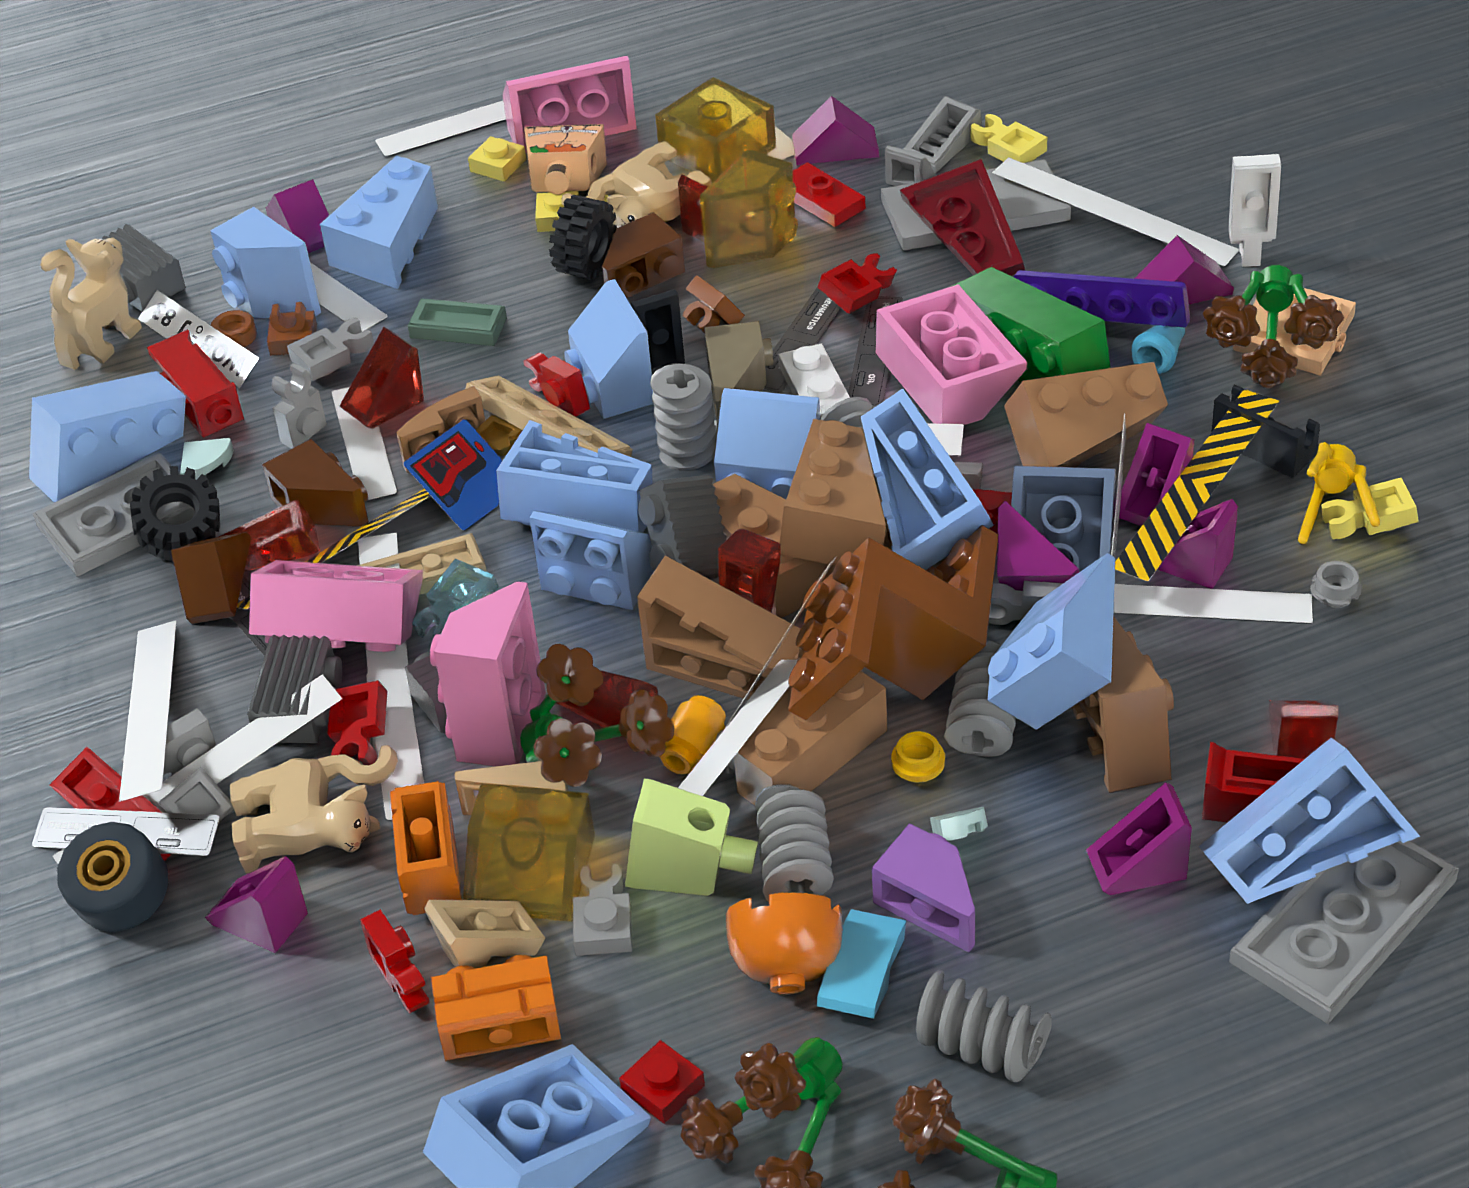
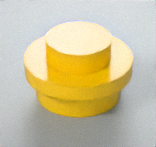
M921 731L910 732L902 736L893 748L891 754L892 768L899 777L907 781H929L943 771L945 767V752L933 735Z

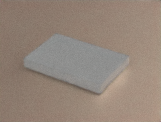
M161 453L153 455L32 513L36 526L76 577L141 546L138 543L137 534L134 535L130 512L132 492L135 487L140 489V480L145 475L151 481H154V470L161 468L164 476L170 475L169 466L171 465ZM172 502L160 507L156 515L163 523L177 525L191 520L195 511L192 506L186 503Z

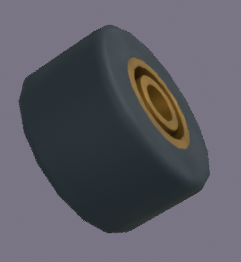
M111 821L93 825L78 834L63 851L57 867V885L66 903L82 920L95 929L117 932L134 928L149 919L162 904L169 885L168 867L159 851L144 833L130 824Z

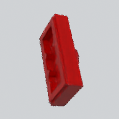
M808 162L776 180L777 192L833 227L840 225L866 209V198L864 195Z

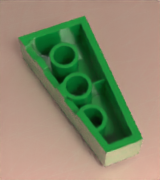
M993 267L952 285H960L1027 361V369L1018 378L1020 383L1026 380L1111 368L1105 321Z

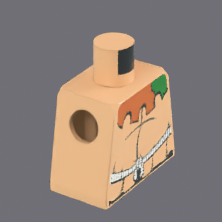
M604 124L529 126L524 129L531 188L534 192L562 194L566 191H587L592 183L598 180L607 165Z

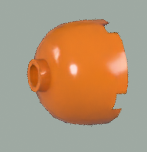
M809 893L769 894V906L753 909L751 898L741 900L730 906L726 913L727 940L730 954L744 974L756 982L770 984V991L772 993L795 994L805 990V982L813 981L825 974L826 968L834 962L839 953L843 931L841 907L838 904L832 909L830 898Z

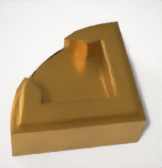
M491 415L476 429L499 457L507 455L523 431L495 415Z

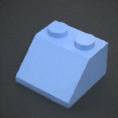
M255 207L210 230L215 247L212 251L213 259L221 270L224 282L221 290L230 306L233 308L238 307L242 311L251 314L254 319L270 318L273 304L279 305L280 313L295 312L296 302H302L306 311L314 310L315 316L321 313L306 243Z
M616 280L607 281L568 330L570 350L565 351L566 362L581 370L589 404H595L603 419L653 404V390L650 385L652 371L647 331Z
M724 388L721 398L714 459L716 482L732 474H737L786 499L813 419L820 420L819 398Z

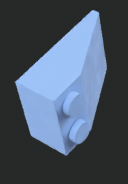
M1109 553L1105 554L1032 606L990 660L987 701L1037 730L1111 682L1115 557Z
M571 1044L441 1097L423 1153L457 1188H574L649 1126L652 1117L579 1049Z

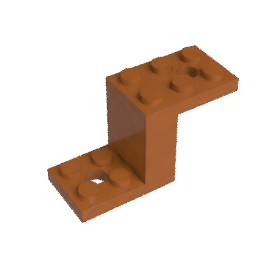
M981 525L966 540L964 538L958 540L952 547L948 557L936 568L931 566L927 570H924L870 537L853 553L850 551L844 553L837 562L834 571L823 582L821 581L805 606L804 625L796 638V646L799 647L798 659L788 681L789 686L792 687L788 711L807 720L864 667L922 700L928 697L986 646L998 534ZM819 580L814 582L812 586L809 588L805 595L803 604L805 603L808 596L810 595V593L812 592L813 588Z

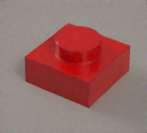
M659 1040L619 1077L621 1089L663 1124L678 1112L690 1097L695 1096L705 1086L704 1072L662 1040Z

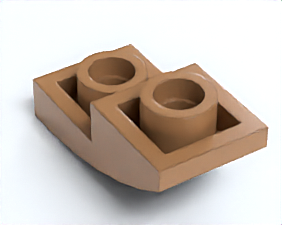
M475 386L454 393L427 407L396 432L403 463L460 421L467 420L475 430L485 421L481 395Z

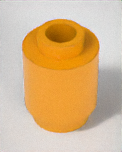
M697 695L678 706L671 718L674 725V736L670 741L665 742V752L659 756L667 769L676 774H690L713 745L718 733L725 729L726 714L716 701Z

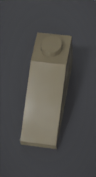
M759 321L704 327L708 370L712 382V396L717 428L724 388L762 392L767 384L765 366L774 365L771 338L762 339Z

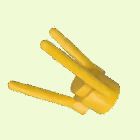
M1320 443L1317 455L1307 469V475L1314 477L1315 484L1298 536L1300 544H1306L1325 493H1340L1346 490L1352 483L1356 484L1370 524L1373 527L1380 525L1378 511L1365 478L1366 467L1356 464L1355 455L1348 447L1341 444Z

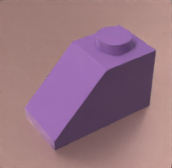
M909 823L872 867L873 903L969 953L975 946V907L958 848L950 844L944 837L936 833H928Z

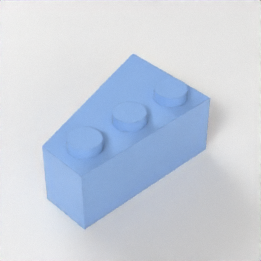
M395 156L320 224L329 266L398 289L402 282L401 272L405 264L411 263L414 257L413 248L418 239H423L438 209L431 166L412 161L408 158Z
M158 371L33 397L29 479L55 503L119 472L183 436L186 396Z
M901 389L861 416L873 471L877 477L881 494L883 514L887 520L893 545L891 546L892 551L926 570L948 556L958 540L962 538L966 540L981 525L988 529L994 525L981 501L904 389Z
M529 420L496 470L500 519L516 521L531 526L530 516L533 511L642 533L647 527L640 519L638 506L641 499L639 490L653 484L652 465L605 447L599 448L598 453L578 446V437L567 433L562 435L561 439L542 433V424Z
M1330 738L1199 847L1248 904L1315 878L1316 873L1347 861L1350 863L1368 857L1367 854L1399 841L1405 843L1420 836L1347 748L1333 738Z

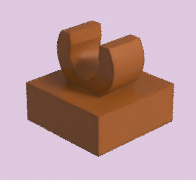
M698 275L685 288L697 301L686 307L683 317L695 326L704 316L697 326L704 334V327L719 326L720 320L727 325L738 324L745 316L723 293Z
M296 302L295 312L280 313L279 305H272L267 336L270 356L289 354L287 345L316 332L317 322L314 310L306 311L302 302Z

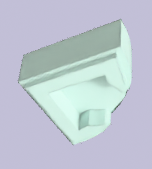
M231 438L184 442L180 474L184 475L187 467L194 469L195 480H197L201 474L206 476L207 473L221 464L224 467L229 463L234 451Z
M984 807L930 818L933 833L944 837L947 841L967 837V834L971 832L985 831V828L988 827Z

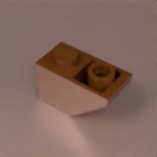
M654 212L617 228L602 266L604 284L615 279L626 298H629L684 273L682 237Z
M312 439L262 464L271 500L295 524L362 526L369 522L364 503L368 501V493L362 481L356 475L350 477L342 469L337 457L331 451L325 453Z

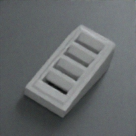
M944 96L903 150L926 156L934 172L937 173L972 141L971 125L975 123L982 127L980 109ZM942 133V134H945V135H947V136H949V137H948V138H945V137L940 136V134ZM934 142L942 146L938 148L936 146L931 145L930 143ZM924 150L926 152L934 154V156H928L926 154L921 153V151Z

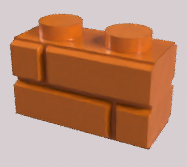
M436 781L395 788V790L390 792L393 813L397 874L407 914L418 915L426 913L424 908L429 900H462L453 818L445 783Z
M516 955L507 959L503 964L481 968L467 965L457 966L449 970L447 974L431 977L437 1028L445 1061L561 1039L547 955L535 958L528 955Z

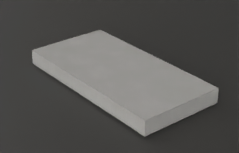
M1046 159L1024 163L1054 175ZM996 168L986 170L1011 231L1064 222L1071 219V207L1068 203L992 173ZM918 182L881 188L882 204L904 251L943 244L901 197L900 189Z
M1399 841L1368 853V857L1353 863L1347 861L1316 873L1315 878L1290 887L1231 949L1229 963L1329 1024L1457 880L1459 868L1412 841L1405 843Z

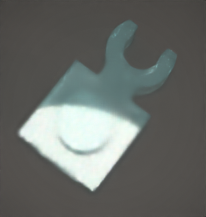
M455 558L426 594L432 606L421 610L413 619L412 625L418 636L423 638L429 629L434 626L437 627L432 632L433 636L441 634L451 612L496 592L499 585L494 575Z

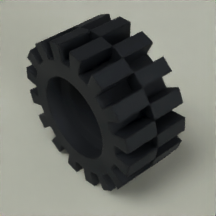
M571 195V199L567 198L564 201V207H560L557 212L559 220H554L552 227L555 228V233L550 235L549 241L553 243V247L549 249L550 257H554L551 263L553 267H556V271L590 280L599 277V271L603 272L602 266L613 240L612 236L617 229V225L613 224L617 219L616 213L612 212L614 208L611 204H608L609 202L578 195Z
M169 466L170 475L165 476L161 468L154 470V481H151L145 475L140 480V489L135 487L132 492L130 512L134 535L137 534L138 543L142 548L148 544L150 554L157 557L161 549L164 550L165 560H173L172 549L216 538L215 531L219 532L220 508L216 488L214 485L209 486V480L203 474L195 480V470L188 467L184 475H179L178 466ZM172 502L186 503L192 506L195 511L191 520L177 525L161 522L156 514L160 507Z

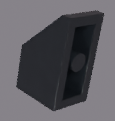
M673 289L631 302L630 305L647 331L652 375L656 370L664 366L685 364L679 295L677 291Z

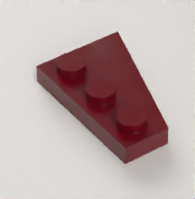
M982 159L900 189L904 202L972 275L990 267L1010 276H1014L1019 270L1026 271Z

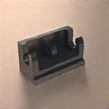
M1233 385L1231 401L1230 396L1221 393L1214 400L1211 433L1227 411L1261 425L1258 432L1241 453L1242 455L1291 478H1294L1317 455L1320 432L1319 422L1309 418L1305 434V431L1300 428L1292 429L1275 421L1270 416L1265 418L1235 404V400L1244 390L1242 387Z

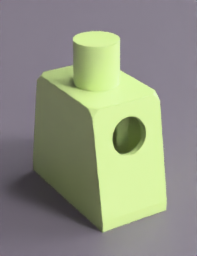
M644 778L632 824L625 887L703 896L711 895L714 893L720 868L752 875L758 841L726 835L730 808L727 804Z

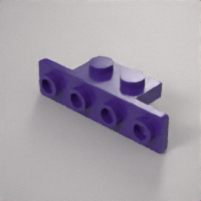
M1019 270L1013 276L1104 321L1184 328L1191 320L1187 287L1183 282Z

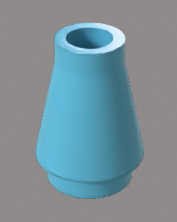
M1155 325L1138 335L1132 344L1133 363L1155 362L1158 374L1170 370L1175 363L1180 342L1185 335V327Z

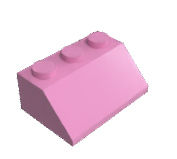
M628 56L506 81L502 95L507 128L513 143L525 146L526 153L524 129L529 126L604 124L605 136L637 129Z
M959 284L877 309L876 354L933 424L967 425L982 420L1027 369V361Z
M276 560L251 573L249 634L265 635L266 643L269 642L270 637L273 635L279 638L283 635L289 638L293 635L301 638L303 635L311 638L315 635L319 639L323 636L329 638L332 648H343L346 646V641L365 642V649L369 651H395L396 645L403 644L411 637L422 585L423 570Z
M515 582L451 612L442 633L436 634L432 640L430 662L432 666L437 667L439 676L438 699L440 703L445 704L447 714L446 736L448 739H452L456 761L504 766L519 764L522 758L521 732L527 724L532 722L530 710L540 705L546 694L545 684L539 679L536 672L537 665L541 660L528 583Z

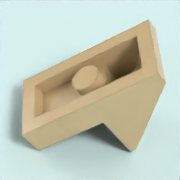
M429 900L424 908L444 952L454 967L463 965L475 968L485 967L491 956L536 955L545 940L544 935L519 901Z

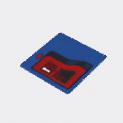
M467 420L460 421L403 463L406 469L461 530H466L499 505L496 470L503 460Z

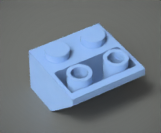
M533 511L530 516V524L541 590L598 602L603 605H611L629 610L634 609L638 602V594L654 572L649 561V554L652 548L649 534L558 514Z

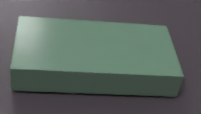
M422 298L407 327L409 337L413 339L495 346L507 316L505 306Z

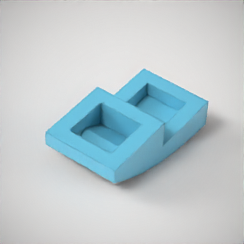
M851 909L842 927V942L839 953L834 962L826 968L818 994L817 1006L874 1019L889 987L890 968L904 942L906 920Z

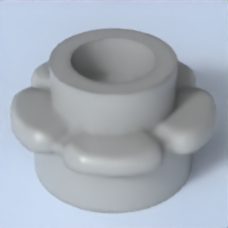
M1330 561L1318 568L1317 573L1313 576V584H1311L1310 590L1312 595L1324 605L1340 608L1349 605L1351 600H1357L1361 596L1362 585L1358 582L1359 574L1352 565L1342 561Z

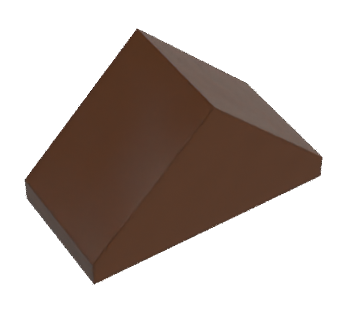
M247 532L206 539L171 550L186 619L191 624L229 618L236 615L251 537Z

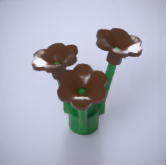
M554 644L548 649L546 658L542 659L537 665V676L547 684L548 694L540 705L530 710L532 722L523 728L520 743L523 752L526 754L527 763L542 762L541 775L545 780L550 783L563 781L572 787L581 786L587 781L589 770L597 768L602 760V752L594 742L619 736L627 739L628 745L634 752L644 751L651 758L664 754L665 742L670 741L674 736V725L667 716L668 706L663 697L660 695L651 696L644 689L634 691L630 696L629 705L623 707L621 711V721L619 724L593 730L587 723L572 724L569 720L550 713L556 702H566L569 700L576 705L583 706L592 700L594 691L603 684L602 672L593 666L592 655L581 647L570 650L563 644Z

